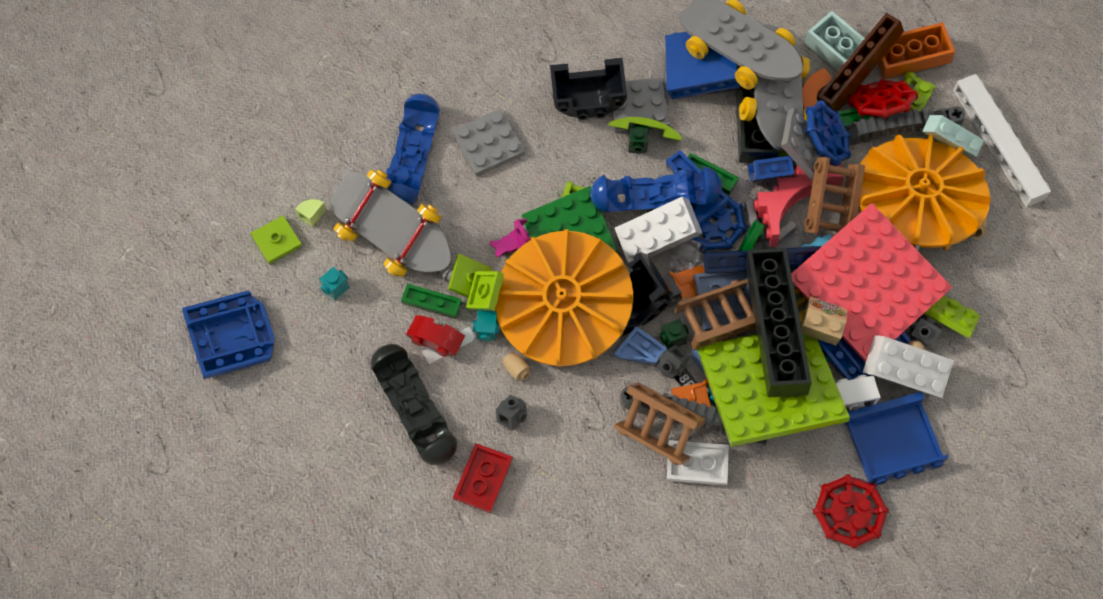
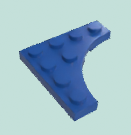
M681 150L666 160V165L673 174H677L680 170L684 169L701 172ZM722 190L719 197L711 204H691L699 226L730 202V198Z

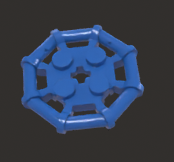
M818 101L815 105L807 107L805 111L807 115L806 134L811 137L817 149L816 153L819 156L822 155L823 157L830 158V163L833 166H839L842 161L848 160L851 156L849 150L850 133L846 131L839 112L832 110L824 101Z
M730 198V202L727 205L732 208L728 210L724 206L710 217L717 220L714 225L707 220L700 225L705 240L703 241L699 237L690 239V241L704 252L706 250L731 249L732 245L747 230L742 203H738ZM736 214L737 224L732 223L731 215ZM729 230L735 231L729 238L726 237V233ZM721 239L720 242L709 243V240Z

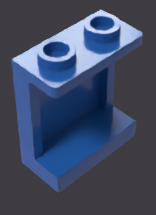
M784 156L753 161V163L748 164L750 182L793 175L792 158Z

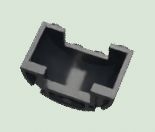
M623 58L604 59L605 69L574 73H569L568 63L550 65L556 109L567 116L585 120L592 117L603 118L606 114L623 106L627 99Z
M643 252L636 254L633 257L634 260L628 265L630 268H633V271L629 274L633 287V307L629 322L622 336L631 333L634 327H639L641 324L644 326L655 319L673 300V292L650 257Z

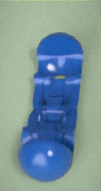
M422 93L414 94L405 101L404 117L399 125L396 153L392 157L390 167L386 171V174H388L387 178L392 181L387 189L411 206L416 203L440 112L437 101L433 97ZM415 125L424 126L423 131L415 130Z
M703 167L701 172L684 169L680 170L677 174L664 175L657 179H633L630 176H625L619 180H609L605 175H602L593 182L590 197L594 206L604 213L656 209L680 197L689 199L693 205H707L713 203L719 197L722 183L717 172L709 167ZM619 194L625 195V202H618Z

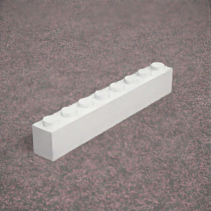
M977 74L957 81L953 92L1024 205L1029 207L1045 200L1051 192L1049 184L1040 175V171L1033 164L1029 153L1024 150L1020 139L1016 137L1011 125L1003 117L1001 109L996 106L992 95L987 92L983 81L979 79Z

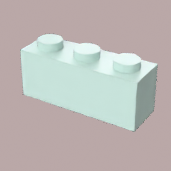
M930 115L922 131L927 135H932L935 140L956 150L960 146L963 147V154L969 157H977L984 142L980 137L943 115Z

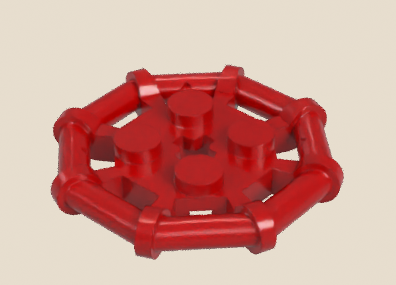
M880 79V81L867 85L861 84L854 95L849 98L848 102L861 116H880L885 119L893 114L908 112L913 102L918 99V92L909 87L906 81L896 82Z
M845 474L844 477L828 484H823L820 487L821 492L816 507L813 509V514L816 515L827 539L830 538L851 546L852 549H857L858 546L876 538L880 539L889 508L886 507L876 489L877 485L854 478L850 474ZM845 485V491L837 495L834 493L833 490ZM852 485L866 491L864 494L852 491ZM869 495L872 496L877 508L871 507V502L867 499ZM827 497L832 499L830 509L824 508ZM852 507L856 514L849 516L848 511L845 509ZM825 515H829L830 518L832 517L834 521V526L832 528L830 527ZM878 515L873 527L869 524L871 516ZM840 529L842 531L850 533V537L837 533L836 531ZM861 529H866L868 532L860 537L856 536V532Z

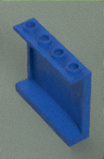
M687 32L665 35L666 85L671 99L742 87L735 79L738 64L708 47V54L703 59L693 57L685 45L686 41L692 37Z
M922 392L848 412L850 419L849 422L845 423L868 483L876 482V485L887 482L889 478L901 479L907 476V473H921L928 467L936 469L943 466L947 460L948 455L943 456L923 408L924 396Z

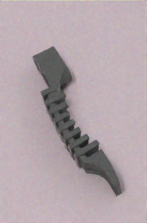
M959 106L930 112L927 111V108H922L921 111L913 109L911 112L893 114L885 119L880 116L877 118L869 117L868 120H865V118L860 119L859 122H853L845 127V129L850 133L849 145L860 143L861 136H863L864 143L869 142L870 134H872L873 139H876L877 133L881 132V136H886V131L894 134L895 129H898L900 133L903 132L904 128L909 132L912 131L913 126L915 132L920 131V128L925 127L930 115H943L962 126L965 111Z
M625 387L621 391V404L624 408L630 410L633 398L627 400L631 395L626 393L628 387ZM663 394V396L705 418L704 427L710 428V425L714 426L713 430L717 432L722 428V435L727 436L716 407H708L704 403L698 404L694 400L691 402L686 398L680 399L676 395L669 397V394ZM641 402L638 413L648 415L650 407L645 406L644 402ZM767 439L752 443L765 447Z

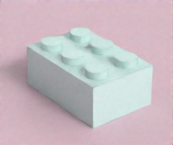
M831 11L807 32L804 43L836 71H839L865 38Z

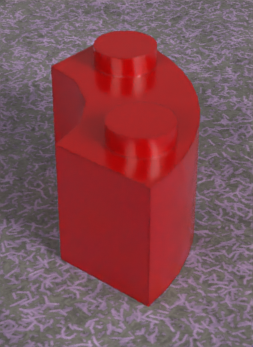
M416 315L406 333L412 339L411 342L417 346L432 348L443 357L455 356L465 335L447 324L443 327L433 323L435 320L433 318Z

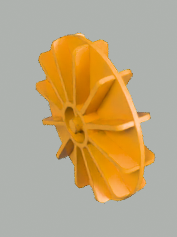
M896 135L894 140L881 144L878 147H872L860 163L865 165L858 212L860 214L873 203L914 247L920 245V247H942L943 250H948L950 245L957 244L974 236L986 219L991 201L989 188L984 178L986 172L983 168L979 169L963 154L964 148L961 146L956 150L946 144L933 141L932 135H929L928 139L903 138L902 135Z
M564 229V231L551 232L536 238H530L529 242L521 246L509 259H506L505 265L501 270V273H504L503 284L499 291L495 311L497 312V320L502 332L520 353L542 364L563 367L597 359L598 356L611 348L623 335L631 316L633 287L624 262L600 238L585 233Z

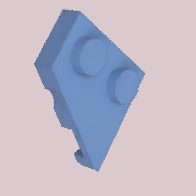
M636 326L616 350L614 357L656 365L659 362V356L668 348Z

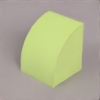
M316 199L306 200L295 208L297 217L311 227L326 212L324 202Z

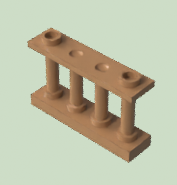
M828 157L816 159L808 214L805 220L806 233H818V229L838 233L857 216L865 165L848 164L847 169L829 165L830 158ZM828 172L846 176L845 187L826 184ZM824 192L843 194L842 206L823 202ZM826 210L840 213L839 224L820 221L821 211Z
M747 279L742 281L735 280L727 286L692 298L685 297L678 301L674 312L675 314L685 312L695 332L691 342L694 351L709 344L756 329L753 309L743 292L748 284ZM736 294L747 317L741 320L737 318L726 297ZM719 300L730 321L729 324L724 326L719 324L709 304L710 302ZM702 306L713 327L712 330L702 331L692 311L693 308Z
M639 382L630 385L626 393L632 396L633 402L626 421L623 420L616 423L613 428L619 430L620 434L631 437L667 457L673 464L682 465L688 462L690 457L683 453L692 430L703 426L705 418ZM641 402L649 405L650 410L641 430L634 426L633 422ZM658 411L666 414L667 417L659 439L649 434ZM675 420L684 426L676 449L666 444Z

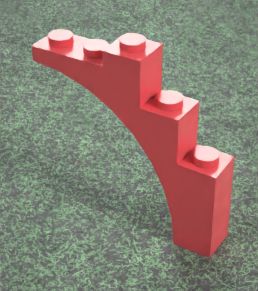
M798 165L792 177L777 178L776 185H773V192H757V198L753 200L754 211L757 212V218H763V224L767 227L765 229V238L769 239L770 247H778L780 236L779 224L787 211L798 201L811 195L813 182ZM828 172L826 184L842 187L844 175Z

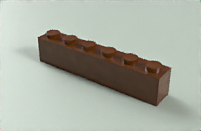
M885 13L818 95L819 100L824 101L835 112L839 111L902 35L904 29L901 21Z

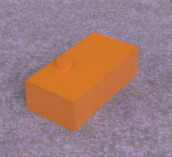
M941 22L903 32L877 66L882 79L885 80L905 75L908 71L917 72L952 63L955 50L945 25Z

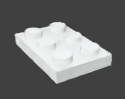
M669 440L668 445L676 449L679 441ZM687 442L683 453L690 457L688 462L676 465L667 458L666 481L727 486L729 445Z

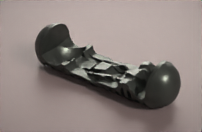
M397 344L381 346L372 355L371 369L392 406L399 414L400 420L418 450L421 459L430 465H441L448 462L456 453L457 439L451 434L444 417L440 415L435 404L429 399L417 369L408 358L407 351ZM435 434L437 439L428 443L426 437Z

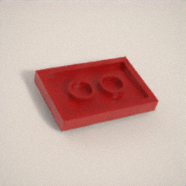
M475 443L453 495V500L491 514L513 457Z

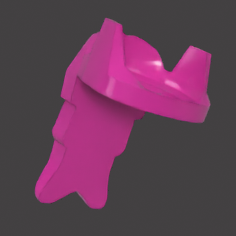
M526 218L515 220V230L511 231L509 235L502 237L501 240L489 242L490 246L496 250L495 255L497 258L503 254L518 250L531 240L528 232L522 226L527 223Z

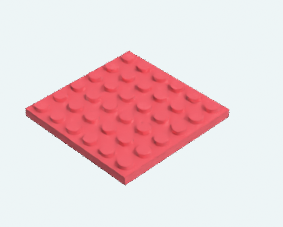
M873 203L866 207L791 273L794 287L807 301L811 296L847 309V321L842 338L865 363L874 335L885 336L895 340L953 288Z

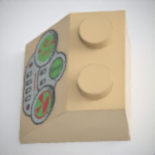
M810 296L801 321L802 334L836 346L841 340L845 328L847 309Z

